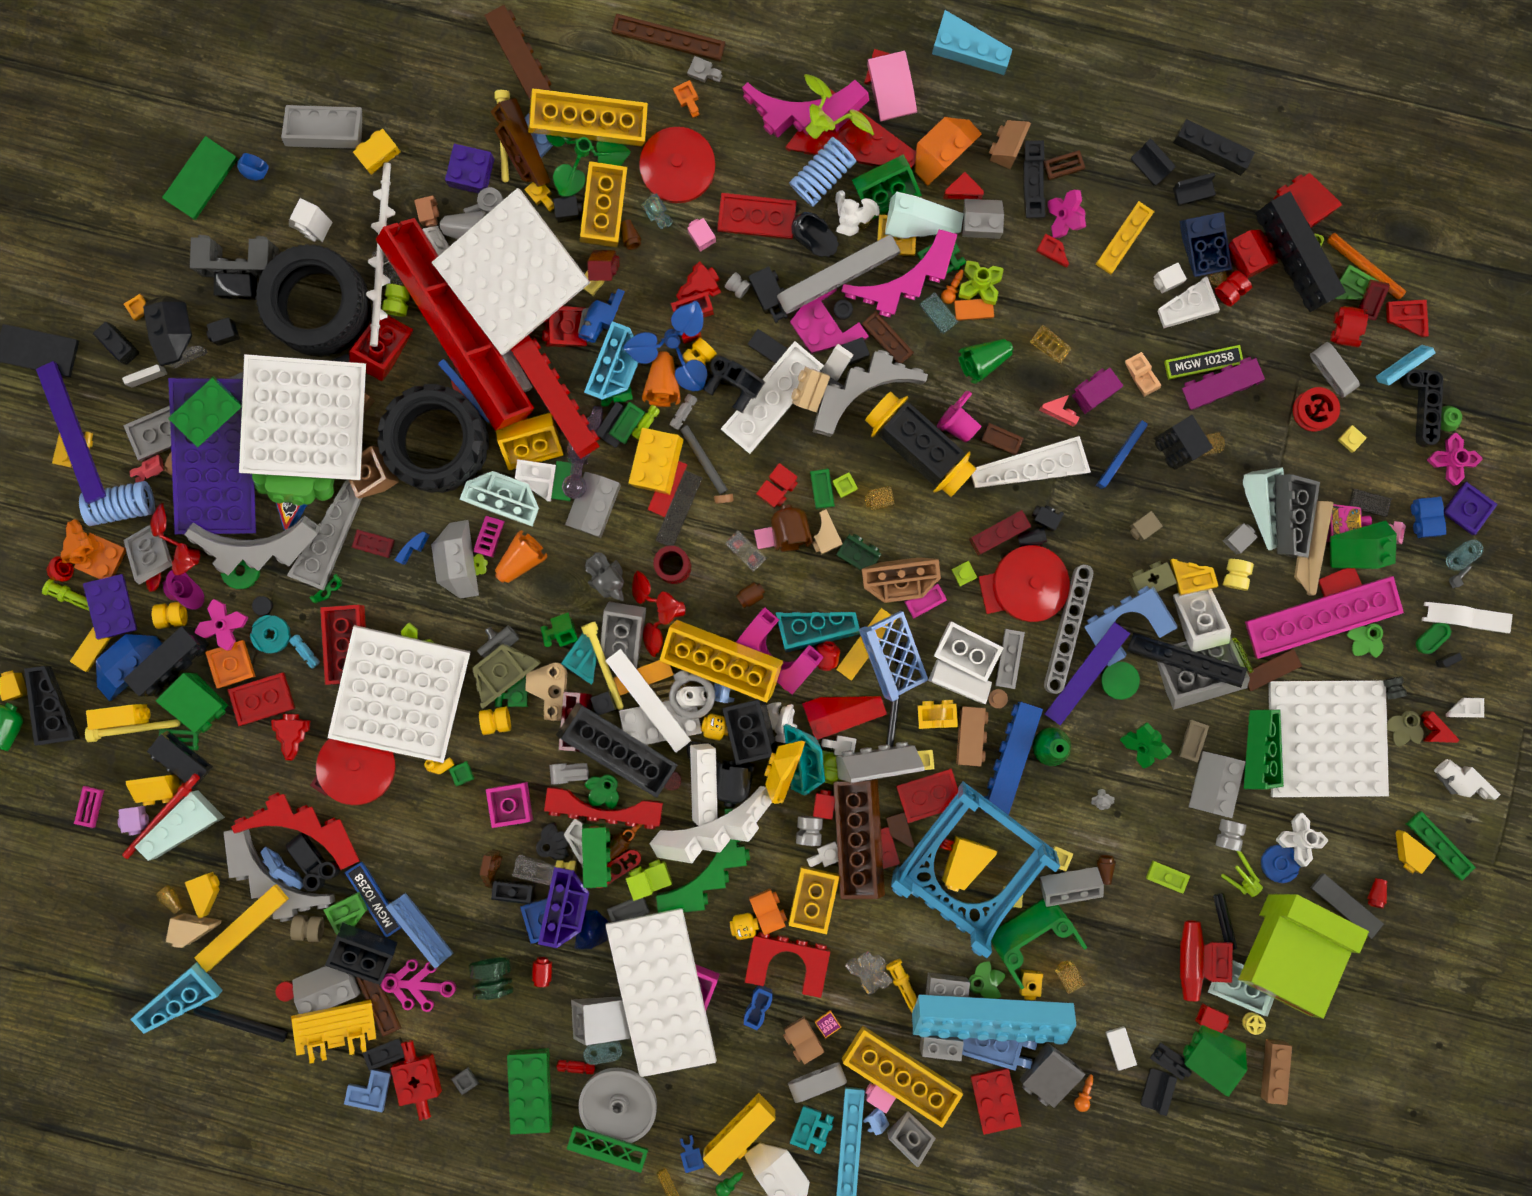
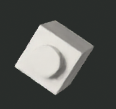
M1176 263L1158 272L1154 276V285L1161 293H1164L1181 285L1187 279L1179 263Z

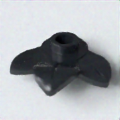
M555 822L546 825L541 831V839L536 844V852L541 857L564 860L569 856L565 849L569 843L564 836L565 832H558ZM544 844L549 845V850L546 852L542 848Z

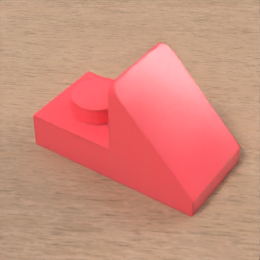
M1069 395L1045 403L1039 409V411L1072 427L1077 424L1080 418L1076 416V412L1073 410L1063 409Z

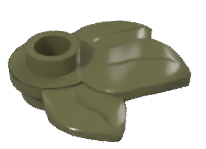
M1406 711L1401 716H1393L1387 721V730L1393 732V741L1397 747L1405 745L1410 740L1416 744H1420L1424 733L1420 727V717L1416 712ZM1408 717L1412 718V722L1410 724L1407 723Z

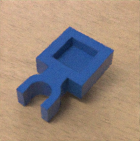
M693 1135L689 1136L691 1142L688 1145L684 1143L683 1138H680L681 1145L686 1151L680 1153L685 1173L705 1167L700 1148H693Z

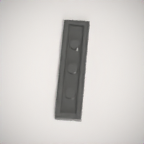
M1324 873L1310 887L1350 922L1368 930L1367 936L1372 939L1384 925V923Z

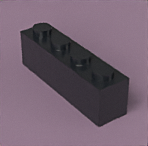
M1188 119L1181 125L1173 141L1174 144L1240 176L1247 170L1255 154L1254 151Z

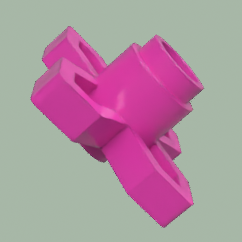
M1080 190L1067 192L1064 201L1061 198H1053L1048 201L1049 213L1057 216L1051 227L1054 238L1066 236L1069 227L1072 230H1080L1086 227L1085 210L1079 206L1082 202Z
M1457 433L1451 434L1445 440L1446 452L1435 451L1427 459L1434 468L1447 467L1446 480L1453 486L1458 485L1465 478L1463 467H1476L1483 459L1476 451L1464 449V439Z
M213 599L207 608L212 620L200 622L195 633L203 638L216 635L218 646L225 650H231L236 642L232 632L237 628H243L248 620V616L237 611L227 615L226 604Z

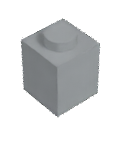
M1241 524L1223 542L1235 554H1240L1257 536L1254 534L1255 530L1250 525Z

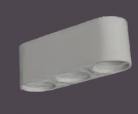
M1329 342L1324 343L1310 354L1314 364L1340 397L1344 398L1360 386L1356 376Z
M834 1063L793 1079L788 1083L794 1102L798 1103L847 1083L841 1064Z

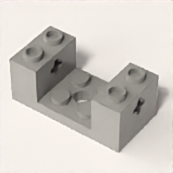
M928 972L926 995L969 997L970 982L967 977ZM921 1037L920 1052L922 1057L961 1061L964 1041L958 1037Z

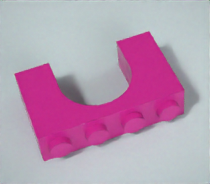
M764 608L736 643L772 656L767 648L766 638L779 619ZM809 645L796 660L783 662L777 682L784 690L793 694L824 657Z

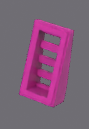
M486 516L473 552L494 558L505 521ZM488 523L496 524L498 528L489 527ZM486 530L496 532L495 536L486 534ZM484 537L493 539V542L483 541ZM482 544L490 546V550L481 548Z

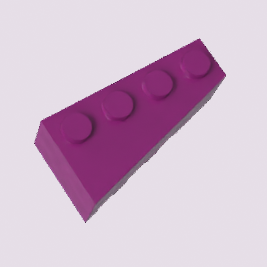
M1245 358L1239 361L1240 365L1233 367L1231 364L1222 368L1221 373L1215 375L1212 372L1204 375V380L1199 382L1192 380L1185 383L1182 392L1190 411L1212 403L1216 399L1230 396L1236 391L1248 389L1253 384L1263 383L1265 378L1257 358Z

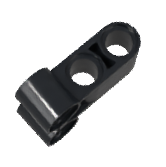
M301 832L286 844L287 850L306 874L303 879V886L307 891L318 890L324 886L325 879H331L339 875L341 869L337 862L334 860L326 862L306 834ZM327 865L333 868L331 875L326 872ZM312 877L317 879L316 887L311 884Z

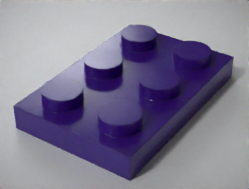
M123 574L83 583L97 640L137 630Z

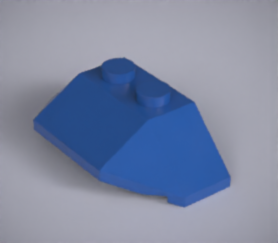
M125 634L96 659L98 689L109 701H112L129 686L123 679L163 643L157 636Z

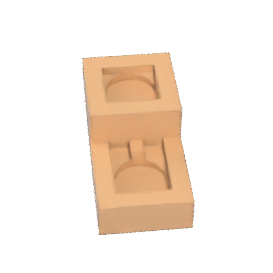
M1142 352L1125 361L1134 382L1144 397L1161 388L1160 382L1151 370L1152 366Z

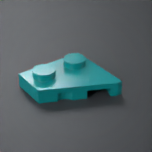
M582 632L578 641L572 646L561 664L592 685L597 656L590 638Z

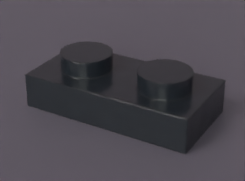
M401 1037L367 1049V1052H362L369 1071L404 1058Z

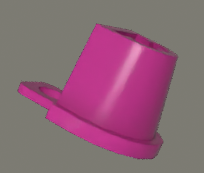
M965 391L958 401L947 409L937 424V428L940 431L945 430L963 442L969 441L982 427L961 408L972 395L970 391Z

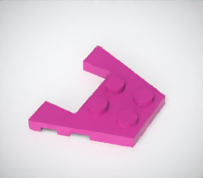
M837 288L802 306L790 321L811 354L835 348L837 344L841 346L861 337L864 340L869 337L860 323L842 333L821 302L835 293Z

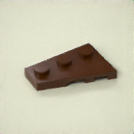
M493 849L483 856L480 877L485 887L493 888L498 867L500 868L503 856H500V850Z

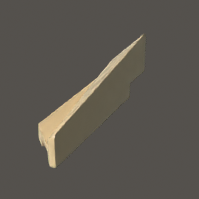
M1317 501L1309 557L1297 558L1294 577L1302 584L1309 596L1316 595L1333 509V502Z

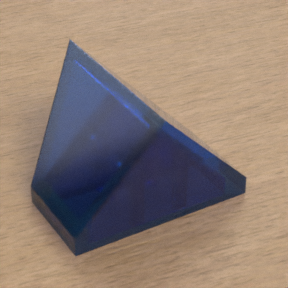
M585 910L581 932L576 936L575 949H592L609 940L606 924L610 922L597 910Z

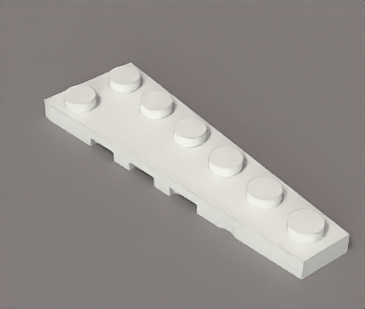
M1080 436L976 467L977 469L971 475L974 488L1087 474L1091 471Z

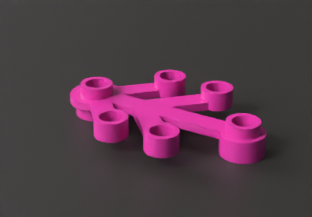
M410 959L407 961L406 966L396 974H386L381 987L387 993H394L405 1010H410L415 1005L414 999L411 997L407 998L401 988L408 989L421 1004L422 1010L429 1012L433 1009L434 1002L431 999H427L420 990L438 991L442 996L450 997L456 991V984L451 980H446L443 983L421 982L429 973L437 970V968H434V970L428 968L430 962H427L425 967L410 980H401L409 971H414L419 966L416 959ZM414 962L415 968H411L409 963ZM389 979H392L394 981L393 986H390L388 984ZM446 985H451L452 990L447 991ZM410 1001L411 1007H407L405 1002ZM426 1002L430 1003V1009L425 1008L424 1004Z

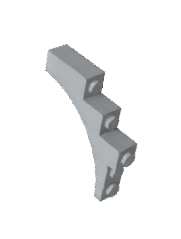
M883 350L875 351L872 354L867 373L865 369L860 367L850 368L843 389H840L841 386L836 384L827 385L818 408L812 432L831 437L838 420L847 406L864 392L879 385L893 382H910L923 385L927 380L928 374L923 373L924 371L918 368H913L912 370L905 368V365L901 363L892 364L893 356H890L888 352Z
M304 515L292 527L268 538L237 540L222 537L206 531L195 523L189 526L184 535L187 536L190 542L201 546L208 555L216 557L212 564L219 572L229 575L242 559L250 568H255L258 571L272 555L281 564L290 566L315 538L320 526Z
M249 829L234 834L233 830L224 831L229 878L236 877V881L248 879L249 876L251 899H259L276 884L289 898L273 913V919H280V922L290 921L294 915L298 914V911L310 910V906H317L318 909L327 908L329 904L335 902L334 894L304 892L289 887L283 881L273 878L257 855Z

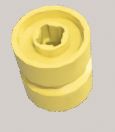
M1229 559L1227 570L1230 573L1226 574L1223 586L1248 591L1250 579L1247 576L1252 575L1254 564L1244 560Z

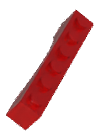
M548 787L544 811H548L551 816H560V813L568 814V818L573 819L585 816L589 821H598L600 818L606 819V823L617 824L618 821L625 822L626 826L636 827L637 824H644V828L656 829V826L661 825L664 802L645 799L628 808L604 810L584 803L569 789Z

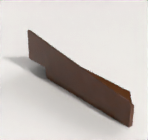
M513 98L499 102L491 110V114L499 123L494 131L521 179L525 182H534L537 187L550 183L549 176L532 135L528 133L529 128L517 99Z

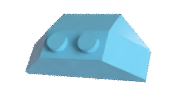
M612 321L584 393L603 400L629 389L639 363L623 348L625 343L633 337L629 327Z

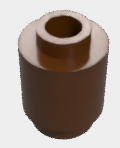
M753 582L740 590L736 597L743 608L751 607L764 598L762 594L765 591L760 583L756 585Z

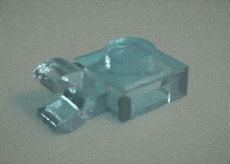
M657 193L652 194L641 205L650 220L657 221L660 229H663L665 226L668 228L673 224L672 219L664 214L667 209Z

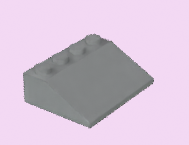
M1231 636L1228 644L1197 651V653L1245 667ZM1187 641L1174 644L1191 651ZM1157 661L1163 684L1173 709L1246 689L1250 679L1246 671L1242 687L1240 688Z

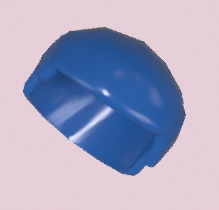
M244 153L238 161L237 168L248 180L257 181L265 177L269 165L257 156Z

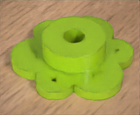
M476 554L475 557L473 556L477 576L487 572L486 566L488 561L484 559L482 554Z

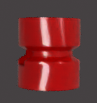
M1237 270L1226 278L1227 282L1223 281L1215 288L1216 296L1228 307H1232L1240 299V296H1244L1252 289L1249 279Z

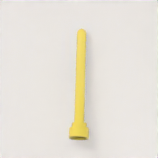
M497 90L494 92L497 104L510 99V92L507 90ZM500 141L501 180L507 183L509 181L508 154Z
M596 622L588 623L582 626L581 629L583 634L590 638L616 708L622 710L624 707L596 635L598 633Z
M175 719L88 730V727H86L85 738L87 742H96L104 736L179 727L181 722Z

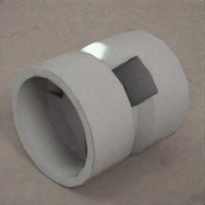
M798 816L797 827L800 831L796 835V844L821 846L822 835L819 833V830L822 829L823 818Z
M1221 819L1219 826L1221 834L1217 835L1215 845L1241 851L1243 843L1241 836L1245 834L1246 825Z

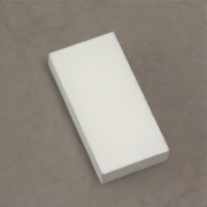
M837 344L822 372L838 381L852 359L853 354Z
M157 364L127 375L122 379L125 385L132 388L167 375L164 367Z
M1122 1026L1107 1031L1106 1035L1118 1071L1137 1065L1126 1028Z

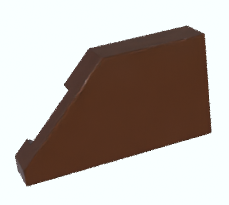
M902 812L886 817L891 837L913 848L914 843L905 813Z

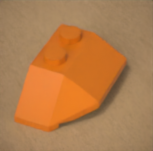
M944 117L917 143L916 175L928 186L982 133L970 120Z

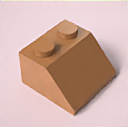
M1007 120L1005 126L1001 125L996 135L1000 138L997 143L993 142L989 151L992 154L990 161L1011 169L1031 123Z
M370 446L362 452L360 480H349L356 498L385 492L399 482L397 476L385 465L379 448L375 446Z

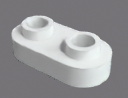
M684 687L677 692L676 700L682 707H704L707 701L704 694L707 697V691L705 687Z

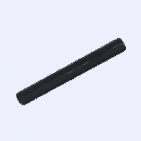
M202 1005L196 1007L193 1012L194 1016L279 1042H284L288 1035L287 1031Z

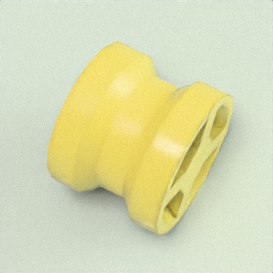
M1254 1012L1245 1014L1242 1019L1243 1027L1251 1034L1258 1035L1265 1030L1266 1024L1264 1019Z

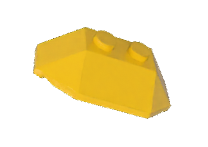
M804 741L778 746L776 754H771L768 763L771 765H767L764 776H767L765 785L771 802L774 804L784 802L803 751Z

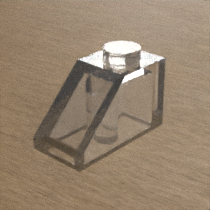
M519 855L516 858L512 877L551 885L555 866L536 858Z

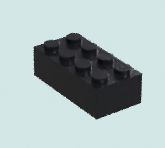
M1190 415L1154 438L1156 441L1155 446L1160 452L1164 453L1167 465L1174 470L1213 449V446L1193 415Z
M181 626L123 680L139 697L157 696L164 690L163 687L167 683H172L178 678L177 674L182 669L186 670L192 665V660L196 656H202L207 651L206 647L210 644L205 638L195 633V627Z

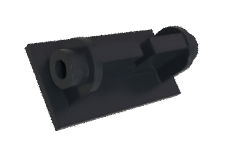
M1161 1042L1150 1057L1151 1060L1181 1080L1185 1076L1189 1078L1192 1074L1190 1068L1185 1065V1058Z

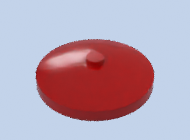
M669 127L657 132L646 142L640 156V173L648 190L657 198L670 203H686L701 196L712 183L715 174V157L708 141L698 132L685 127Z
M1028 545L1012 550L1002 558L994 574L993 584L997 601L1006 613L1020 621L1039 622L1051 618L1061 610L1068 598L1070 580L1064 563L1055 553L1041 546Z
M330 738L322 746L316 762L317 778L325 793L337 802L351 806L368 804L381 797L391 785L396 768L393 752Z

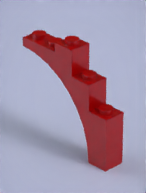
M279 792L268 797L269 801L265 802L268 810L261 808L253 812L254 816L248 819L245 816L234 821L235 825L231 826L234 834L263 826H282L298 830L322 844L334 857L341 870L360 861L341 819L336 820L334 817L324 822L325 826L322 827L312 806L309 808L307 805L296 809L297 813L294 814L286 795H280Z

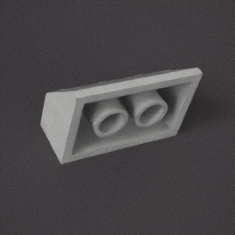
M585 472L565 525L601 538L621 484L603 476Z
M1202 751L1189 807L1232 818L1246 761Z
M327 966L292 980L294 1003L299 1014L328 1009L361 994L355 976Z

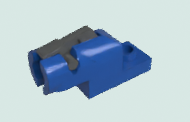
M617 289L616 294H611L608 304L596 300L589 308L583 309L578 329L579 338L595 343L603 328L609 330L625 291Z

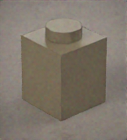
M1150 511L1129 527L1131 528L1130 533L1136 540L1143 541L1163 526L1154 513Z

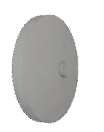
M609 1068L596 1073L585 1084L579 1099V1114L586 1129L629 1143L639 1140L650 1130L657 1113V1099L651 1085L644 1077L639 1076L638 1073L625 1068Z

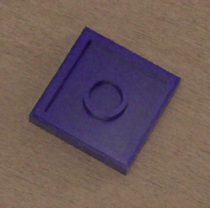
M1464 482L1444 509V515L1471 535H1476L1498 504L1468 482Z

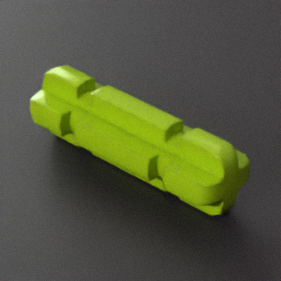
M654 405L650 406L647 410L648 413H645L638 423V427L632 432V436L638 440L642 428L648 429L654 421V417H657L660 412Z

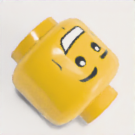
M710 713L707 717L704 716L701 727L704 737L720 741L724 735L728 736L725 717Z
M751 913L735 915L733 921H730L732 936H736L738 940L753 938L756 935V930H759L758 919L753 918Z

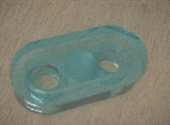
M1478 540L1464 542L1448 554L1446 558L1447 566L1454 571L1464 569L1482 555L1483 545ZM1469 547H1472V549H1473V552H1472V553L1469 552V550H1468ZM1454 558H1456V559L1458 560V563H1457V564H1454V562H1453V559H1454Z
M618 1041L588 1045L583 1053L584 1060L591 1065L616 1061L622 1054V1045ZM615 1047L616 1052H610L609 1048ZM592 1050H595L597 1052V1056H592L590 1052Z

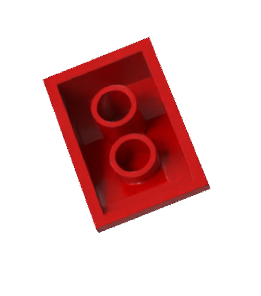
M390 316L379 321L380 328L377 347L370 346L371 327L369 325L351 348L349 354L350 363L366 364V373L382 382L393 368L413 333L412 328Z

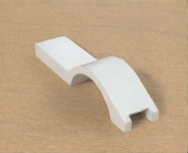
M1424 602V606H1428L1427 617H1422V621L1461 625L1468 628L1500 633H1510L1513 614L1474 609L1460 605Z

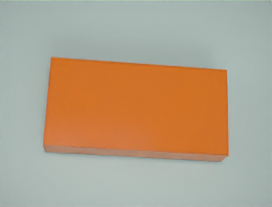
M982 299L954 301L955 321L994 318L993 305L984 303Z

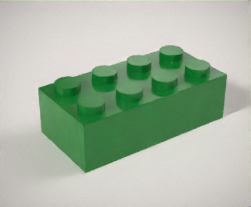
M549 1048L510 1050L507 1055L510 1134L550 1133L553 1125Z

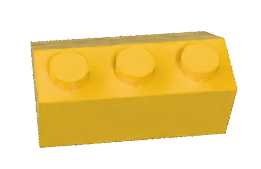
M551 413L522 420L496 431L497 441L508 470L516 469L517 459L541 462L564 455Z

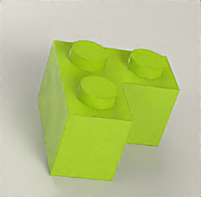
M658 859L648 863L649 867L642 869L640 866L630 870L631 872L626 877V881L633 901L672 885L673 882L665 861L660 862Z

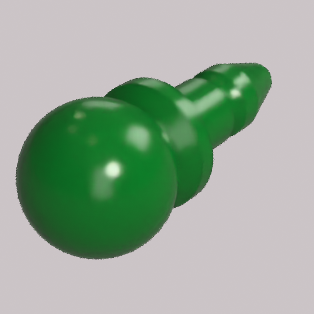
M736 1173L730 1179L726 1178L723 1182L718 1183L715 1189L718 1196H729L730 1192L735 1189L734 1185L741 1180L744 1173Z

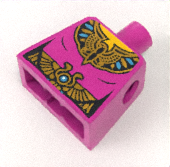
M1333 504L1326 542H1330V536L1372 525L1371 516H1361V508Z

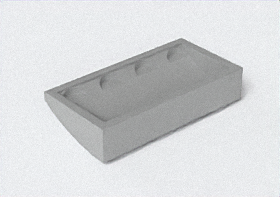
M286 105L281 136L285 146L356 149L362 139V108Z

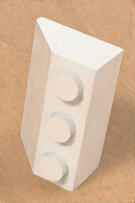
M949 621L934 657L987 682L1003 647Z
M936 660L928 679L929 682L981 704H986L992 684L988 680L984 682L942 660Z

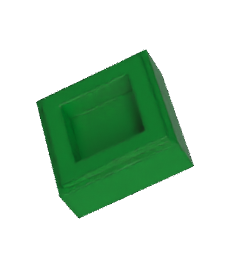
M468 761L449 769L456 787L475 779Z

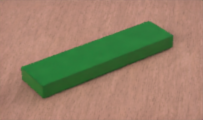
M1422 811L1417 812L1406 823L1416 836L1459 880L1463 881L1476 868Z

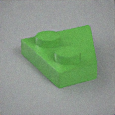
M1348 265L1339 279L1346 293L1335 299L1362 300L1370 279H1376Z
M357 892L325 908L324 912L337 935L342 922L355 927L368 908L360 892Z

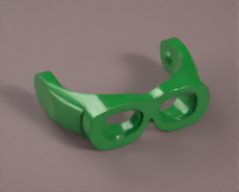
M337 574L333 575L334 578L324 590H320L314 596L309 597L314 603L326 601L330 598L331 591H336L342 586V579ZM336 581V587L332 588L331 584ZM327 590V595L322 597L321 593Z

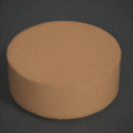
M733 494L714 496V501L716 504L733 502Z

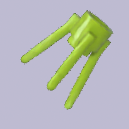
M1237 851L1251 876L1248 877L1239 866H1236V870L1244 878L1243 886L1225 874H1222L1221 877L1237 887L1244 895L1248 893L1251 897H1254L1262 891L1263 887L1243 853Z

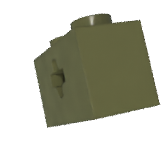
M1161 561L1149 565L1151 569L1145 572L1143 569L1132 573L1133 577L1128 579L1136 596L1138 595L1137 591L1145 586L1149 588L1154 586L1158 592L1177 583L1168 562L1161 564ZM1154 576L1155 580H1153V582H1149L1148 579Z

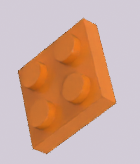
M89 533L88 538L91 539L94 551L86 556L84 563L75 564L74 568L98 579L115 576L126 553V548L96 534Z
M244 640L235 642L231 650L219 647L205 652L216 689L256 677Z

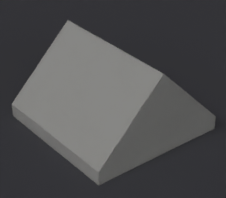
M909 1111L887 1131L889 1140L916 1167L920 1166L936 1139Z

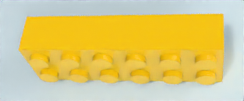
M532 88L528 133L577 139L586 137L594 141L642 146L645 142L648 103Z
M676 620L669 627L659 660L766 703L773 695L783 664V660Z
M864 1026L861 1027L842 1057L844 1065L942 1128L963 1096L961 1088Z

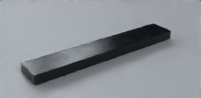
M757 329L747 346L774 364L788 350V348ZM830 377L827 385L836 384L841 386L840 389L844 388L842 384Z
M1133 633L1127 650L1129 653L1240 688L1247 671L1245 667Z

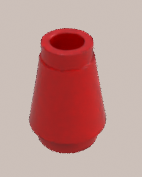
M1375 878V882L1367 897L1368 905L1383 909L1384 905L1387 904L1386 880Z

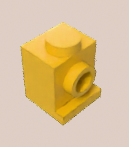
M1021 969L1020 981L1024 988L1020 989L1019 993L1024 996V999L1036 1000V997H1041L1043 978L1041 971ZM1031 983L1035 984V988L1033 990L1029 989V985Z

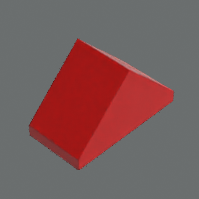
M964 172L945 190L943 199H982L984 191Z

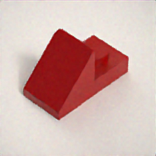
M1425 711L1420 716L1424 720V725L1428 729L1433 730L1423 741L1451 743L1459 741L1456 735L1433 711Z

